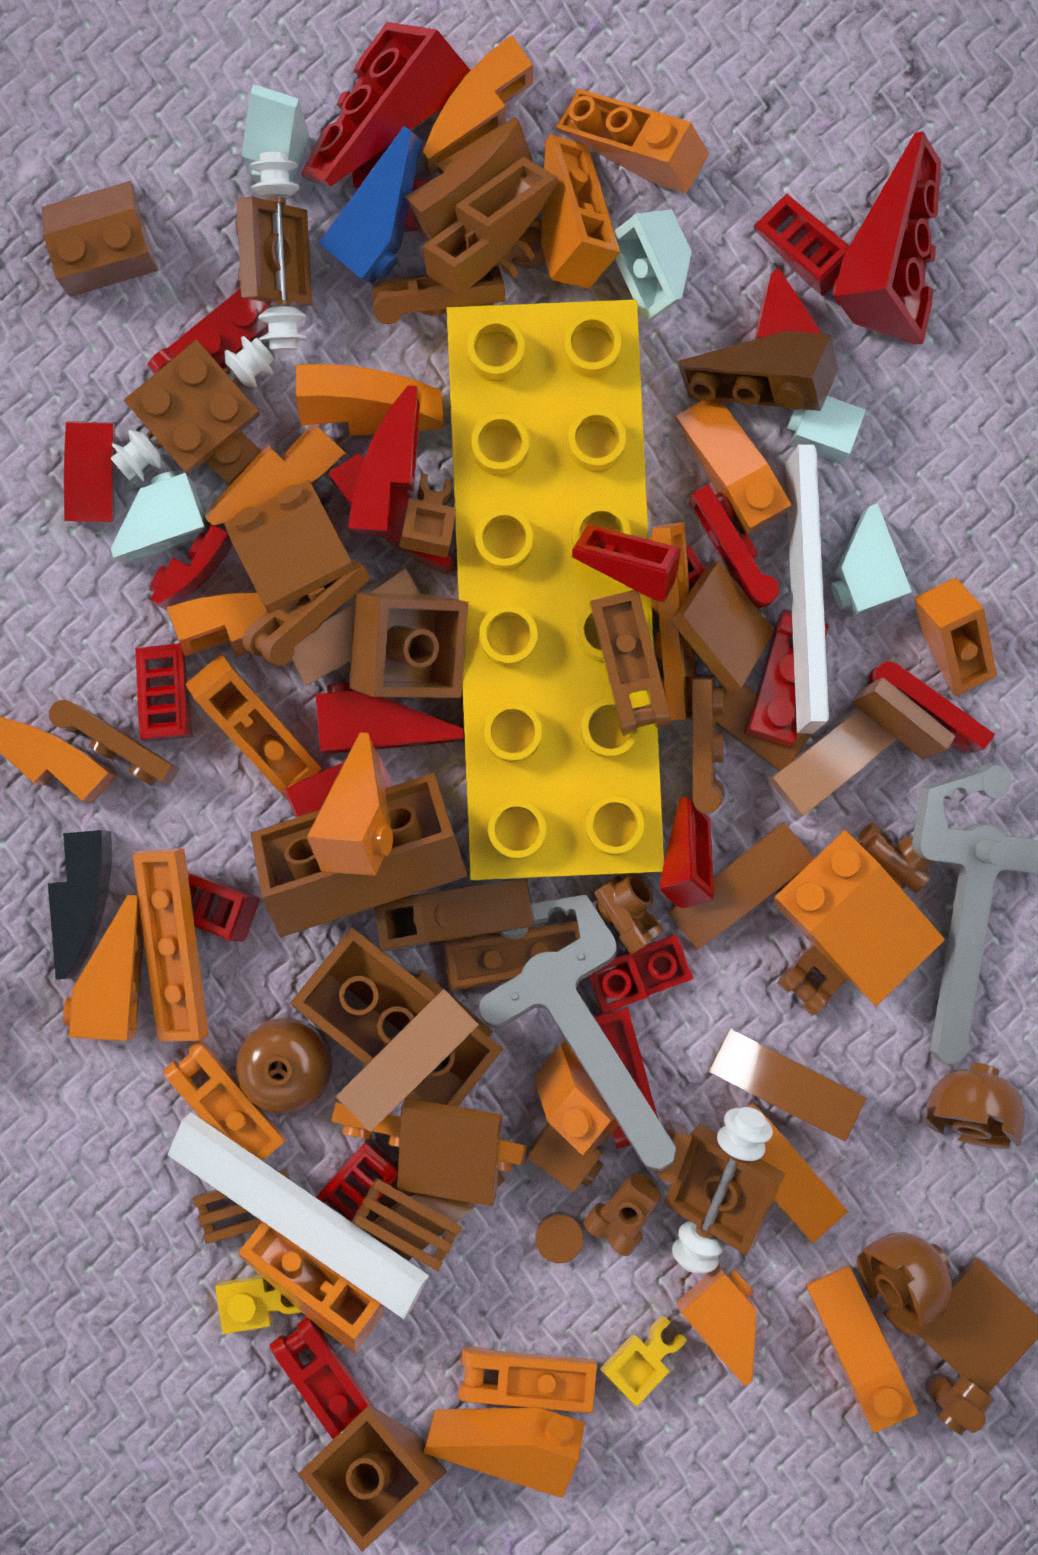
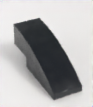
M94 830L63 833L67 882L48 883L56 980L77 976L97 935L109 893L112 867V831Z

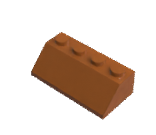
M435 773L385 788L390 826L393 832V845L389 855L384 857L376 876L321 872L307 839V835L320 810L250 833L262 899L280 938L467 877Z
M351 927L293 998L290 1005L367 1066L437 995ZM476 1027L406 1098L458 1107L502 1052L503 1048Z

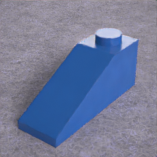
M405 126L318 243L358 277L372 284L377 278L380 280L384 279L392 271L398 260L395 254L402 245L409 209L404 196L412 192L422 139Z

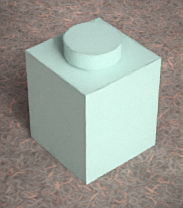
M827 396L821 411L793 409L787 425V429L794 431L790 446L797 447L798 444L815 445L818 456L843 464L851 453L866 410Z

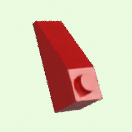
M350 683L330 684L326 686L327 693L315 694L320 751L324 754L350 752L360 732L369 733L374 749L377 748V750L465 742L463 728L389 699L373 697L349 688Z

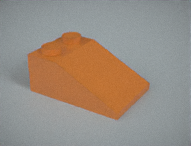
M846 830L837 836L782 889L773 901V905L874 1007L878 1006L945 940L885 869Z

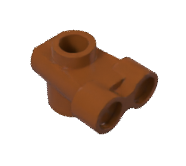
M874 822L869 823L860 832L857 842L885 869L901 889L906 885L916 893L920 891L930 879L927 869L934 861L921 858L914 852L912 846L913 835L907 833L896 844Z
M630 873L624 878L618 875L594 892L599 900L596 903L598 914L607 925H614L620 934V940L631 955L664 931L652 913L649 914L646 910L653 904V894L648 884L639 875Z
M641 1174L628 1175L622 1180L617 1193L606 1204L598 1203L584 1219V1227L594 1237L607 1240L618 1254L629 1256L643 1239L641 1229L660 1201V1192L657 1190L654 1182L647 1176Z
M937 1373L931 1375L925 1384L929 1397L943 1408L938 1418L953 1431L963 1436L966 1430L975 1433L984 1426L986 1420L985 1413L995 1398L972 1379L962 1373L953 1385L947 1376Z

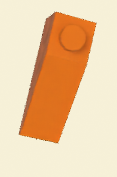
M550 134L545 140L544 169L557 177V186L542 208V250L552 280L590 289L620 253L589 147Z
M701 401L675 416L676 422L716 492H721L728 500L734 513L732 520L740 534L744 532L749 536L786 514L791 507L789 499L769 464L722 401Z
M222 653L185 684L194 700L286 800L287 797L283 789L322 770L321 766Z
M359 733L307 835L321 872L376 876L384 857L388 856L391 852L393 832L390 826L382 767L369 733Z
M127 895L72 989V997H66L63 1023L69 1026V1038L128 1041L136 1038L143 951V930L138 895Z
M751 1103L749 1106H747L756 1109L763 1114V1112L754 1103ZM765 1116L772 1127L773 1133L770 1140L764 1143L766 1150L760 1159L786 1173L775 1201L807 1238L814 1243L846 1215L848 1211Z
M263 1221L238 1252L239 1257L311 1321L353 1353L358 1351L384 1315V1305Z
M847 1265L806 1283L807 1290L861 1414L872 1432L876 1433L919 1414L899 1367L851 1267Z
M542 1408L439 1409L434 1411L423 1453L563 1498L579 1461L585 1422Z

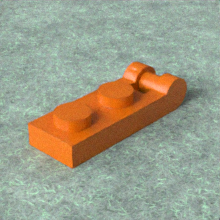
M203 1040L196 1041L188 1048L190 1053L179 1063L173 1061L163 1070L165 1077L203 1121L263 1161L287 1140L286 1137L260 1107L249 1101L237 1080L219 1061L209 1045ZM203 1068L211 1079L198 1088L191 1077Z
M477 1346L462 1348L461 1364L465 1366L464 1381L459 1382L458 1398L462 1401L593 1413L596 1359L496 1351ZM484 1369L499 1370L498 1385L483 1382Z

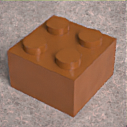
M356 592L349 688L373 697L461 698L468 601L437 595Z

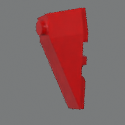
M391 22L385 23L361 55L353 70L359 78L352 92H342L336 103L342 110L336 122L323 129L301 172V175L306 180L329 187L333 186L388 147L404 126L412 130L445 106L449 97L471 70L437 29Z
M924 131L914 133L843 256L839 276L835 279L833 286L834 298L837 304L843 308L853 324L914 345L924 343L932 307L933 288L930 286L925 287L926 263L935 261L936 246L931 243L929 219L935 218L938 215L941 160Z

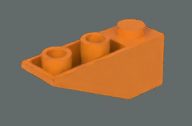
M579 88L556 126L558 132L578 143L587 145L589 149L648 182L685 194L689 191L709 156L692 122Z

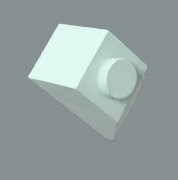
M253 84L249 97L241 157L247 173L250 174L254 181L259 183L261 182L260 172L250 168L251 163L260 161L259 154L264 152H285L288 154L290 161L298 163L299 168L309 134L298 98ZM298 168L289 172L291 182H294Z
M672 209L636 213L614 231L620 250L615 260L633 299H637V308L644 323L654 320L681 300L683 296L692 251Z
M176 471L162 473L150 480L152 485L140 488L110 548L113 558L123 566L193 542L201 532L207 534L209 530L208 523L194 483L186 473L180 475Z
M878 503L869 506L861 514L835 570L834 578L836 582L831 584L832 593L838 607L841 610L846 608L850 618L902 600L912 592Z

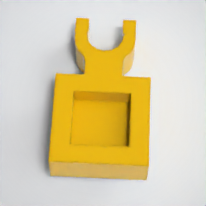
M261 1275L218 1282L215 1286L223 1334L269 1327L273 1322L271 1311L277 1310L283 1314L301 1313L295 1305L288 1303L274 1287L267 1288L266 1280Z
M662 1315L650 1327L649 1337L644 1343L636 1335L632 1334L599 1369L636 1407L670 1372L660 1360L666 1354L677 1352L687 1342L683 1335L677 1333L672 1341L663 1343L661 1333L671 1322Z

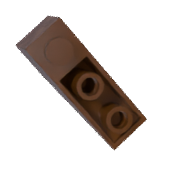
M792 331L776 333L680 360L678 365L689 398L703 401L713 400L821 411L839 369L831 335Z
M527 878L412 895L374 907L381 951H404L535 926Z

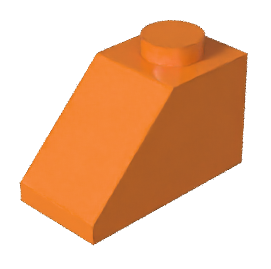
M956 577L914 597L921 633L950 691L955 697L997 677L984 607Z
M565 1042L560 1043L534 1076V1081L547 1122L583 1156L605 1143L619 1124L573 1050Z
M718 1264L715 1270L709 1272L676 1303L680 1313L746 1387L753 1381L757 1310L748 1297L754 1293V1290L736 1269L728 1275Z

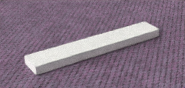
M798 444L785 462L787 498L791 503L787 513L797 733L813 734L829 720L817 452L815 445Z
M192 1112L181 1121L168 1152L169 1157L404 1319L409 1314L429 1275Z

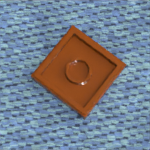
M719 560L705 568L671 620L729 693L742 688L775 632Z
M405 1098L401 1107L397 1190L493 1207L497 1191L502 1114Z
M974 1257L953 1279V1294L945 1313L934 1324L922 1330L918 1335L960 1375L963 1373L989 1393L1038 1340V1315L981 1261Z

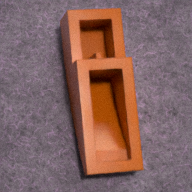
M512 35L487 53L464 77L447 100L432 127L423 150L424 166L429 176L438 172L436 164L506 122V106L504 104L533 84V63Z
M335 364L296 365L295 397L300 425L348 422L350 436L375 434L388 410L407 385L418 386L421 394L419 431L444 429L442 391L411 378L365 367Z
M316 424L310 425L282 456L267 444L204 512L205 518L212 525L225 523L233 519L241 510L248 507H257L273 499L281 490L288 486L300 485L308 480L312 483L323 475L345 452Z
M258 593L216 595L197 598L166 607L185 657L229 641L236 658L250 653L242 644L244 632L267 612Z
M0 717V753L33 783L46 786L55 776L81 801L93 803L118 776L96 757L68 740L40 728Z

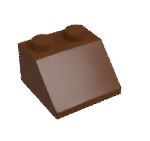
M131 181L42 207L43 236L57 281L69 297L159 271Z
M310 480L300 485L288 486L281 490L273 499L257 507L245 508L238 512L233 519L224 523L233 546L268 614L355 570Z
M369 1405L298 1474L363 1552L447 1473V1470L436 1457L423 1453L425 1444L416 1433L374 1406Z

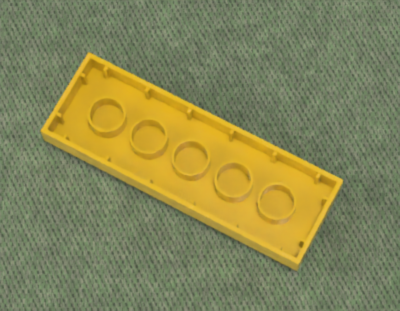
M637 299L447 307L459 600L468 601L462 686L471 880L662 872L664 852L658 728L655 727V724L638 727L637 733L622 736L589 604L591 600L632 591L633 589L572 558V549L589 524L648 539ZM639 593L654 650L651 598ZM647 690L629 694L632 708L649 705Z

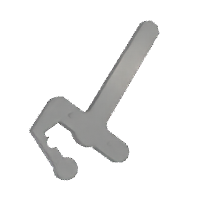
M984 764L976 771L921 787L912 840L914 852L924 859L955 863L959 869L930 1048L935 1059L944 1064L957 1065L967 1054L995 878L1002 870L1038 873V840L1004 835L1000 829L980 823L969 825L965 829L948 828L943 799H951L952 793L956 788L962 794L968 795L979 792L981 795L991 798H1000L1008 792L1011 786V775L1006 767L998 764Z
M586 894L532 903L535 924L548 922L550 914L555 911L563 912L566 917L568 914L574 913L577 918L580 939L558 952H543L532 957L524 966L521 974L489 992L481 999L479 1004L481 1018L488 1026L500 1028L534 1008L546 1009L646 1169L661 1172L673 1164L676 1147L576 990L578 983L582 979L606 966L615 958L617 952L615 938ZM529 927L500 932V934L506 939L516 940L523 937Z

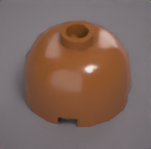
M281 1017L262 1023L247 1035L238 1051L236 1073L239 1086L250 1102L267 1112L288 1114L304 1110L321 1097L330 1080L333 1060L329 1044L317 1028L301 1020ZM277 1061V1068L272 1070V1063ZM283 1063L286 1065L287 1070L283 1068ZM280 1073L284 1078H280L276 1074Z
M972 1063L970 1070H955L946 1074L938 1081L927 1101L923 1120L927 1127L942 1135L945 1126L952 1128L961 1134L957 1139L958 1141L989 1148L1008 1149L1010 1148L1011 1140L1017 1147L1021 1145L1025 1110L1020 1093L1009 1081L999 1077V1069L987 1064Z
M907 1232L891 1233L872 1242L857 1256L858 1272L866 1291L872 1300L877 1297L879 1292L883 1301L889 1307V1309L883 1312L884 1316L901 1331L916 1335L934 1324L945 1313L953 1294L952 1279L949 1271V1259L938 1245L930 1244L925 1239Z

